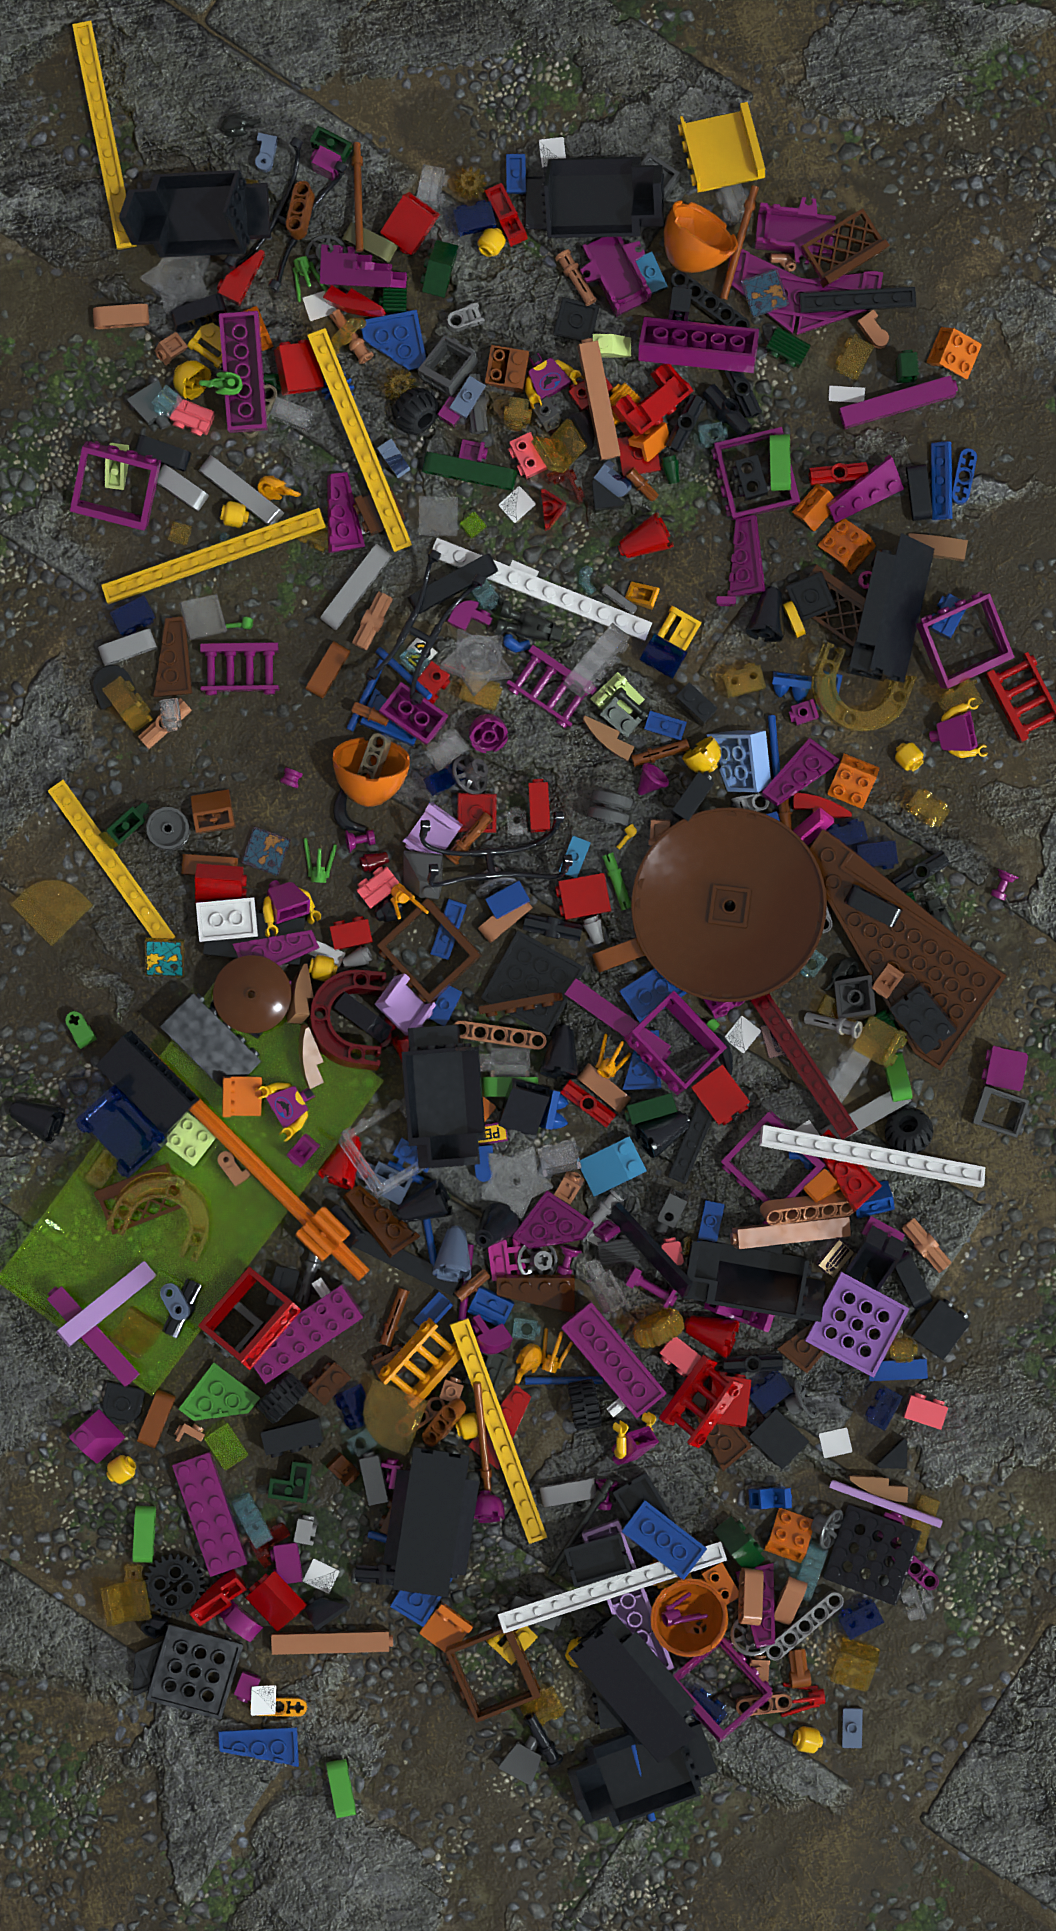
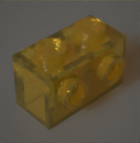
M510 397L509 406L505 405L504 421H507V426L510 427V430L521 431L526 429V424L531 423L532 409H529V399Z
M755 663L744 665V669L741 670L731 668L725 670L726 674H722L727 699L766 688L761 666H755ZM750 675L755 676L756 679L752 680ZM731 680H735L737 684L733 685Z
M924 788L922 790L918 789L906 805L909 808L908 811L916 817L921 816L925 819L924 822L932 828L940 827L951 811L948 809L949 805L940 799L938 801L933 799V794Z

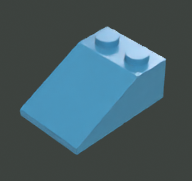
M630 1136L577 1162L594 1197L647 1171Z

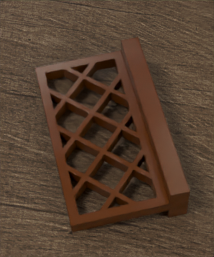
M862 208L802 245L801 249L820 277L819 283L824 288L878 255L890 245L886 239L883 240ZM860 215L864 220V227L854 225L857 216ZM841 226L850 228L848 237L839 234ZM853 229L863 231L861 240L852 238ZM866 233L872 234L876 241L873 243L865 242ZM825 236L835 237L833 246L824 244ZM838 238L847 241L846 250L837 247ZM851 242L860 244L859 252L849 251ZM810 245L819 246L818 256L811 254L808 249ZM823 248L832 250L831 259L821 257ZM836 251L845 253L843 262L834 260ZM820 261L830 263L827 272L823 273L820 268Z
M816 564L809 576L821 571L823 572L829 589H833L836 592L837 600L835 602H838L839 613L828 615L827 611L825 612L826 616H814L812 618L854 646L856 637L853 641L847 638L844 628L856 626L858 635V626L860 624H857L856 612L863 611L866 598ZM838 594H840L841 596H843L844 599H839V595H838ZM840 601H850L853 611L842 613ZM854 605L860 608V610H855ZM853 613L855 624L844 626L842 615ZM840 615L842 627L833 628L830 626L829 617ZM822 618H827V623ZM842 629V630H843V634L840 633V632L837 631V630Z
M169 1162L94 1192L96 1200H99L112 1235L184 1207L171 1174ZM167 1176L170 1183L167 1190L157 1186L160 1178ZM145 1184L153 1187L150 1197L140 1193L142 1186ZM156 1189L166 1193L162 1202L152 1198ZM127 1191L136 1194L132 1204L122 1200L124 1193ZM168 1194L176 1197L178 1205L171 1207L165 1204ZM138 1196L148 1200L145 1209L135 1206ZM112 1198L118 1201L115 1210L107 1208L104 1200ZM151 1201L161 1205L156 1214L147 1211ZM120 1203L130 1206L127 1216L117 1212ZM133 1208L143 1212L138 1221L129 1218ZM115 1215L125 1219L123 1226L117 1229L113 1223Z

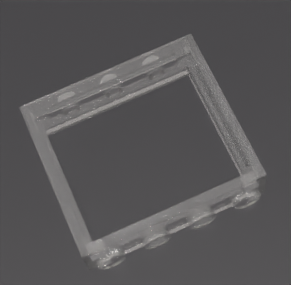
M405 1098L399 1101L397 1099L393 1100L387 1105L388 1108L376 1110L372 1114L373 1117L368 1120L365 1117L356 1123V1127L352 1129L351 1127L346 1128L341 1132L342 1135L338 1140V1143L376 1198L381 1197L427 1169H419L417 1161L381 1183L351 1140L355 1135L397 1110H400L407 1120Z

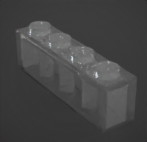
M612 623L570 672L563 684L580 698L585 693L589 695L595 688V681L597 679L601 681L606 675L605 669L608 666L612 668L618 660L616 656L619 653L623 654L627 650L630 636Z
M862 1033L857 1039L851 1037L848 1042L851 1046L847 1052L845 1050L842 1051L837 1059L840 1061L836 1068L833 1066L827 1074L829 1077L827 1082L841 1103H843L880 1046Z

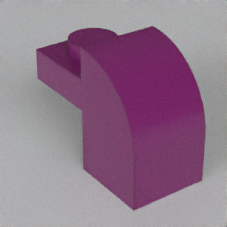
M464 601L454 608L448 619V624L465 632L472 619L490 627L493 618L485 610L480 609V611H477L479 602Z
M480 1315L473 1317L471 1327L480 1352L497 1354L510 1347L513 1338L503 1323L489 1330Z
M232 1599V1605L219 1613V1615L224 1620L223 1622L235 1633L251 1642L263 1627L253 1616L243 1611Z

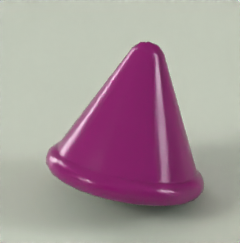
M651 763L643 764L637 791L639 795H644L669 785V780L662 770Z

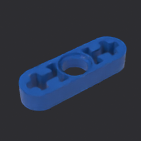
M964 449L959 455L952 488V501L958 505L966 503L969 499L977 461V454L973 449ZM967 453H970V457L973 458L968 463V467H972V469L960 467V465H965L966 459L963 456H966ZM965 471L969 474L970 478L967 482H962L959 479L960 472ZM957 484L968 486V489L966 487L963 488L962 494L965 497L961 500H958V496L955 495V493L960 491V486H956Z

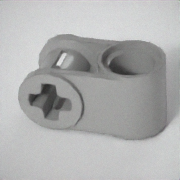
M479 303L470 304L450 313L447 319L448 329L452 332H459L484 323L485 319L481 317L478 309ZM458 318L461 324L455 326L451 323V319Z
M762 793L731 799L735 808H741V802L744 809L757 812L766 810L769 805V800L763 797ZM758 797L765 799L766 805L764 807H757L755 805V800Z

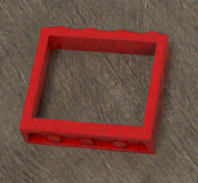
M248 1267L235 1284L229 1288L222 1299L216 1303L209 1314L203 1318L198 1327L246 1368L251 1370L301 1312V1309L251 1267ZM258 1281L284 1304L246 1348L239 1353L213 1331L254 1283Z

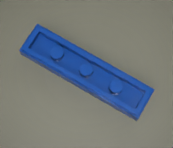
M949 441L931 443L932 520L935 521L952 519L951 442Z

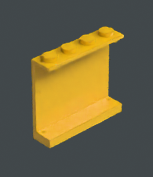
M748 102L740 103L739 112L689 123L684 122L683 116H680V124L677 125L678 133L684 139L682 141L683 152L688 154L686 164L688 170H692L690 179L692 186L696 185L697 193L765 178V166Z

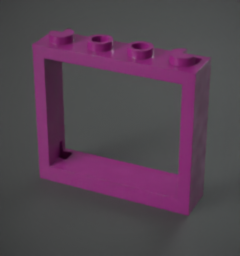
M782 427L714 443V449H711L712 458L717 460L718 463L716 474L718 479H722L723 486L720 487L722 497H726L728 505H725L727 516H731L732 521L737 518L799 505L800 498L791 466V490H788L790 500L736 512L721 450L770 439V435H782Z
M86 441L81 450L70 512L145 531L149 525L161 460L152 458V455H139L133 450H119L117 446L100 445L98 441ZM88 454L151 470L142 516L80 500Z
M976 592L971 595V599L959 600L954 603L955 606L941 608L938 610V614L924 616L921 618V622L916 623L940 688L948 689L1015 658L990 593ZM981 603L999 653L946 676L928 626Z
M675 991L665 997L624 1038L628 1045L641 1056V1059L654 1070L655 1074L676 1095L683 1092L727 1048ZM665 1006L710 1053L684 1081L673 1072L638 1034Z
M770 1109L721 1160L722 1168L729 1174L732 1172L737 1177L736 1181L742 1187L747 1186L751 1190L750 1194L757 1201L761 1199L763 1202L771 1199L730 1160L767 1121L773 1127L791 1130ZM803 1154L815 1167L786 1198L796 1197L826 1165L821 1157Z
M723 1637L713 1650L704 1655L693 1657L673 1675L697 1704L693 1708V1714L719 1743L773 1695V1689L769 1686V1683L767 1681L763 1682L758 1677L760 1675L753 1666L749 1667L745 1662V1656L739 1651L736 1652L732 1648V1642L726 1637ZM718 1647L723 1650L763 1695L724 1730L721 1729L680 1682L682 1678Z

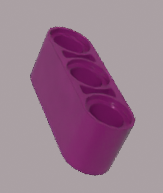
M896 1545L894 1548L898 1549L901 1545ZM913 1556L911 1564L918 1563L920 1567L915 1573L910 1572L909 1567L908 1574L926 1590L936 1589L939 1585L938 1577L917 1557ZM927 1576L934 1577L932 1585H925L924 1579Z

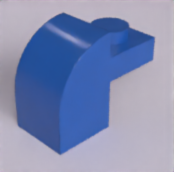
M775 1486L748 1489L750 1509L792 1508L791 1488Z

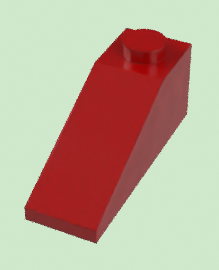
M259 250L227 274L224 280L221 279L217 286L218 294L222 295L223 299L240 306L265 257V252Z

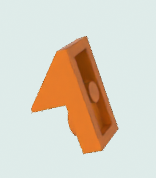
M823 1169L803 1188L815 1203L841 1190L837 1180L826 1169Z

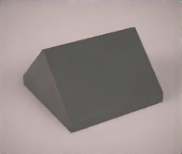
M872 975L834 981L838 1019L865 1020L876 1014Z

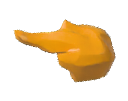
M272 475L264 476L259 480L258 491L268 500H281V495L301 496V493L286 487L284 481Z
M529 1343L519 1353L516 1364L520 1363L521 1365L517 1369L516 1384H519L523 1375L531 1369V1373H535L541 1364L542 1350L538 1345Z

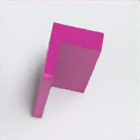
M819 808L797 826L793 832L808 845L818 837L823 828L826 830L834 823V818L822 808Z

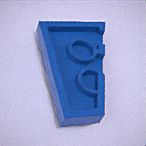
M375 688L368 707H375V710L379 711L387 699ZM364 717L361 719V725L386 734L410 746H414L417 738L390 719L386 727L372 720L368 721Z
M659 1030L651 1031L659 1037ZM634 1050L622 1090L661 1089V1078L655 1074L654 1070Z

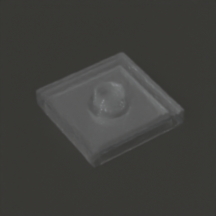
M419 496V536H457L458 497Z
M217 594L179 603L189 641L227 632Z

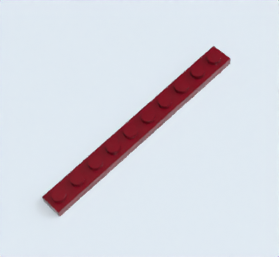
M767 994L750 1000L840 1138L844 1140L859 1130L771 995Z

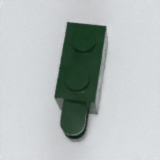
M141 803L135 808L132 806L125 810L99 836L110 849L119 846L145 822L143 817L149 812V805Z

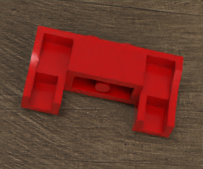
M662 363L650 373L659 387L636 405L630 395L627 394L611 406L620 422L625 421L636 437L642 435L652 425L655 427L664 420L662 418L664 415L667 414L668 416L677 409L675 406L694 391L671 364Z

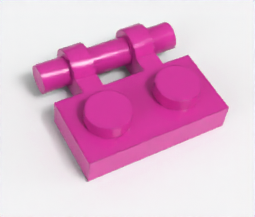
M512 1239L513 1247H507L506 1240L488 1247L492 1281H497V1275H511L512 1270H516L517 1275H522L517 1265V1256L523 1245L515 1239ZM508 1253H514L516 1264L510 1265ZM521 1263L523 1270L526 1269L525 1263Z

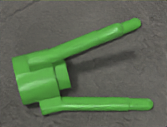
M307 256L299 257L293 261L295 267L292 269L295 276L298 302H301L299 274L304 276L307 286L310 287L311 283L308 274L312 271L320 284V276L314 268L313 262H309ZM320 284L326 293L328 288L325 284Z
M304 838L308 877H311V882L326 883V878H330V869L337 845H333L326 871L325 867H321V848L317 850V867L312 869L307 838Z

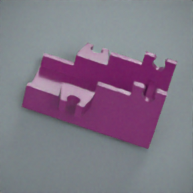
M802 197L799 208L781 207L780 204L767 205L768 203H760L754 249L794 253L795 264L800 263V257H805L804 265H809V260L801 246L835 226L836 216L817 214L815 198L811 199V205H806V197ZM825 236L824 244L832 246L833 237ZM810 245L808 249L811 254L818 256L819 246ZM823 248L822 256L831 257L832 250Z
M602 237L588 245L582 246L589 263L580 269L581 274L584 272L590 273L588 278H584L586 283L598 280L615 316L618 317L651 301L652 292L636 264V261L643 257L645 252L644 250L639 253L635 251L636 247L641 246L640 241L624 244L621 237Z
M321 244L320 284L406 288L407 273L393 272L392 264L372 262V255L355 254V247H347L348 252L343 253V246L333 245L334 249L330 253L328 251L329 245Z

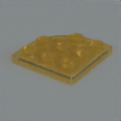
M45 880L33 884L11 904L51 946L94 906L77 888L59 880Z
M373 1379L364 1404L366 1427L370 1435L380 1445L407 1456L428 1401Z

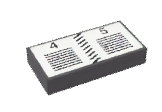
M606 585L603 588L602 594L628 613L634 615L637 610L636 605L610 586Z

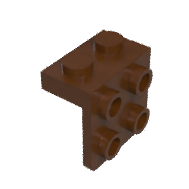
M389 486L396 506L398 508V511L400 513V516L402 518V521H404L405 516L393 493L392 488ZM371 494L363 498L361 495L354 498L355 504H353L357 515H362L364 521L361 524L365 532L369 531L370 535L374 536L384 531V526Z

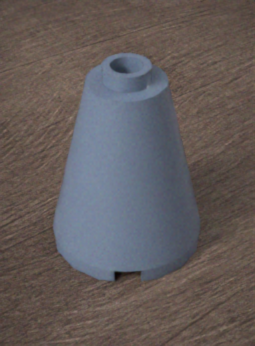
M451 1226L445 1233L432 1272L433 1275L437 1274L438 1279L458 1282V1278H464L463 1281L471 1278L466 1231L460 1226Z

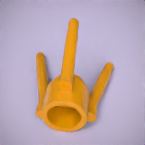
M398 883L391 889L393 897L390 901L393 903L398 919H401L397 903L403 904L408 900L413 902L425 914L429 913L404 885Z
M604 1034L599 1059L595 1067L598 1068L597 1073L600 1076L608 1079L615 1076L616 1072L632 1054L628 1053L615 1066V1059L624 1045V1041H621L611 1059L606 1058L603 1060L608 1037L607 1034Z
M544 1329L541 1359L543 1364L541 1369L556 1373L557 1369L561 1368L562 1362L573 1345V1342L570 1341L560 1359L556 1356L563 1331L559 1333L552 1355L548 1354L546 1357L548 1329Z

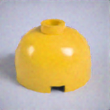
M186 361L175 369L173 377L174 387L182 397L193 400L206 389V387L199 385V381L210 380L211 371L198 361Z
M709 736L696 744L698 745L692 751L690 749L682 757L685 764L694 772L703 773L708 771L710 773L718 767L717 763L721 758V748L715 738Z

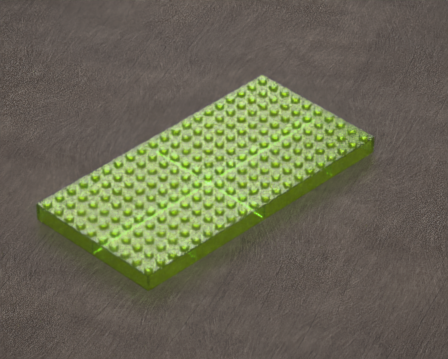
M214 984L203 997L206 1000L203 1004L208 1009L213 1001ZM286 1014L279 1024L270 1030L264 1031L258 1039L249 1033L240 1032L232 1028L231 1031L235 1035L239 1033L247 1041L245 1045L249 1049L253 1047L260 1054L258 1058L261 1062L246 1077H261L262 1086L282 1082L296 1086L299 1092L308 1088L302 1076L298 1051L301 1025L306 1024L308 1026V1024L305 1022L302 1024L288 1023ZM218 1015L217 1018H218L221 1022H223V1020L221 1019V1017ZM173 1039L159 1057L298 1198L384 1082L382 1078L371 1070L341 1066L329 1060L320 1052L324 1062L318 1064L317 1067L324 1083L311 1088L315 1097L306 1102L309 1108L307 1111L308 1118L303 1127L285 1142L284 1140L287 1138V1135L285 1133L279 1135L283 1127L266 1097L262 1099L261 1116L223 1117L222 1088ZM127 1100L1 1271L0 1284L61 1328L67 1321L47 1300L49 1297L48 1293L55 1286L57 1288L62 1286L84 1310L145 1261L157 1276L99 1322L97 1326L139 1372L140 1375L132 1382L153 1396L202 1329L198 1325L202 1322L203 1318L209 1314L216 1303L222 1299L229 1288L241 1277L242 1273L245 1272L289 1211L253 1175L239 1186H234L218 1163L219 1154L229 1150L217 1138L196 1165L192 1166L163 1143L174 1128L164 1134L156 1128L155 1124L148 1117L142 1114L135 1104ZM188 1111L190 1115L196 1118L190 1111ZM307 1133L320 1147L302 1167L293 1164L286 1154ZM236 1158V1163L239 1165V1167L242 1169V1171H244L245 1169H247V1168ZM169 1162L170 1171L184 1207L112 1235L99 1200H96L94 1192ZM167 1176L160 1178L157 1186L167 1190L170 1184ZM145 1184L142 1186L140 1193L150 1197L153 1187ZM156 1189L152 1198L162 1202L166 1193ZM127 1191L124 1193L122 1200L132 1204L136 1194ZM168 1194L165 1204L173 1207L178 1205L176 1197ZM138 1196L135 1206L145 1209L148 1200ZM112 1198L104 1200L107 1208L114 1211L118 1201ZM151 1201L147 1211L156 1214L161 1205ZM120 1203L117 1212L127 1216L130 1206ZM133 1208L129 1218L138 1221L143 1212ZM115 1215L113 1220L115 1228L122 1227L125 1219ZM189 1278L200 1283L203 1287L195 1302L194 1312L190 1319L186 1320L177 1339L162 1332L170 1313L160 1296V1291L168 1283L175 1284L182 1290L185 1281ZM170 1289L167 1291V1296H172L173 1292ZM82 1338L77 1340L79 1343H81L83 1346H85L87 1349L93 1352L91 1348L83 1341Z

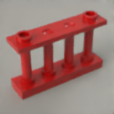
M1029 652L1023 655L1025 661L1001 673H995L993 669L985 674L1019 743L1029 739L1028 734H1030V731L1054 719L1056 720V705L1036 668L1038 664L1035 657L1030 655ZM1029 668L1033 676L1032 679L1010 690H1004L1001 684L1004 679ZM1038 685L1042 693L1041 696L1019 707L1012 706L1010 700H1012L1013 696ZM1044 702L1047 703L1051 711L1050 713L1027 725L1021 723L1019 719L1021 714Z
M702 1355L659 1416V1419L666 1424L674 1426L676 1423L691 1436L687 1443L697 1448H700L705 1443L709 1433L733 1399L739 1395L743 1387L741 1382L733 1379L728 1382L714 1370L717 1362L705 1355ZM708 1376L725 1388L718 1398L703 1386ZM697 1392L701 1393L713 1404L707 1414L692 1402ZM686 1407L702 1420L696 1430L681 1418V1414Z

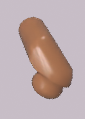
M770 253V263H780L788 272H793L796 269L795 261L789 254Z

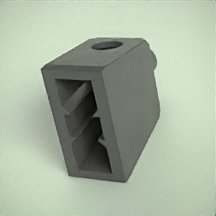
M158 380L127 399L131 407L148 425L156 422L159 428L163 430L171 424L166 417L171 412V408Z
M672 1187L670 1188L657 1216L659 1221L656 1228L657 1232L666 1235L670 1227L675 1228L687 1204L689 1195ZM667 1212H670V1213H672L673 1215H672L671 1217H669V1216L666 1215V1213H667Z
M530 1735L525 1744L517 1740L498 1765V1768L530 1786L533 1783L542 1756L539 1751L535 1750L538 1746L535 1737Z

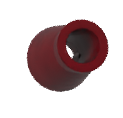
M387 852L363 854L362 857H359L363 872H371L389 863Z

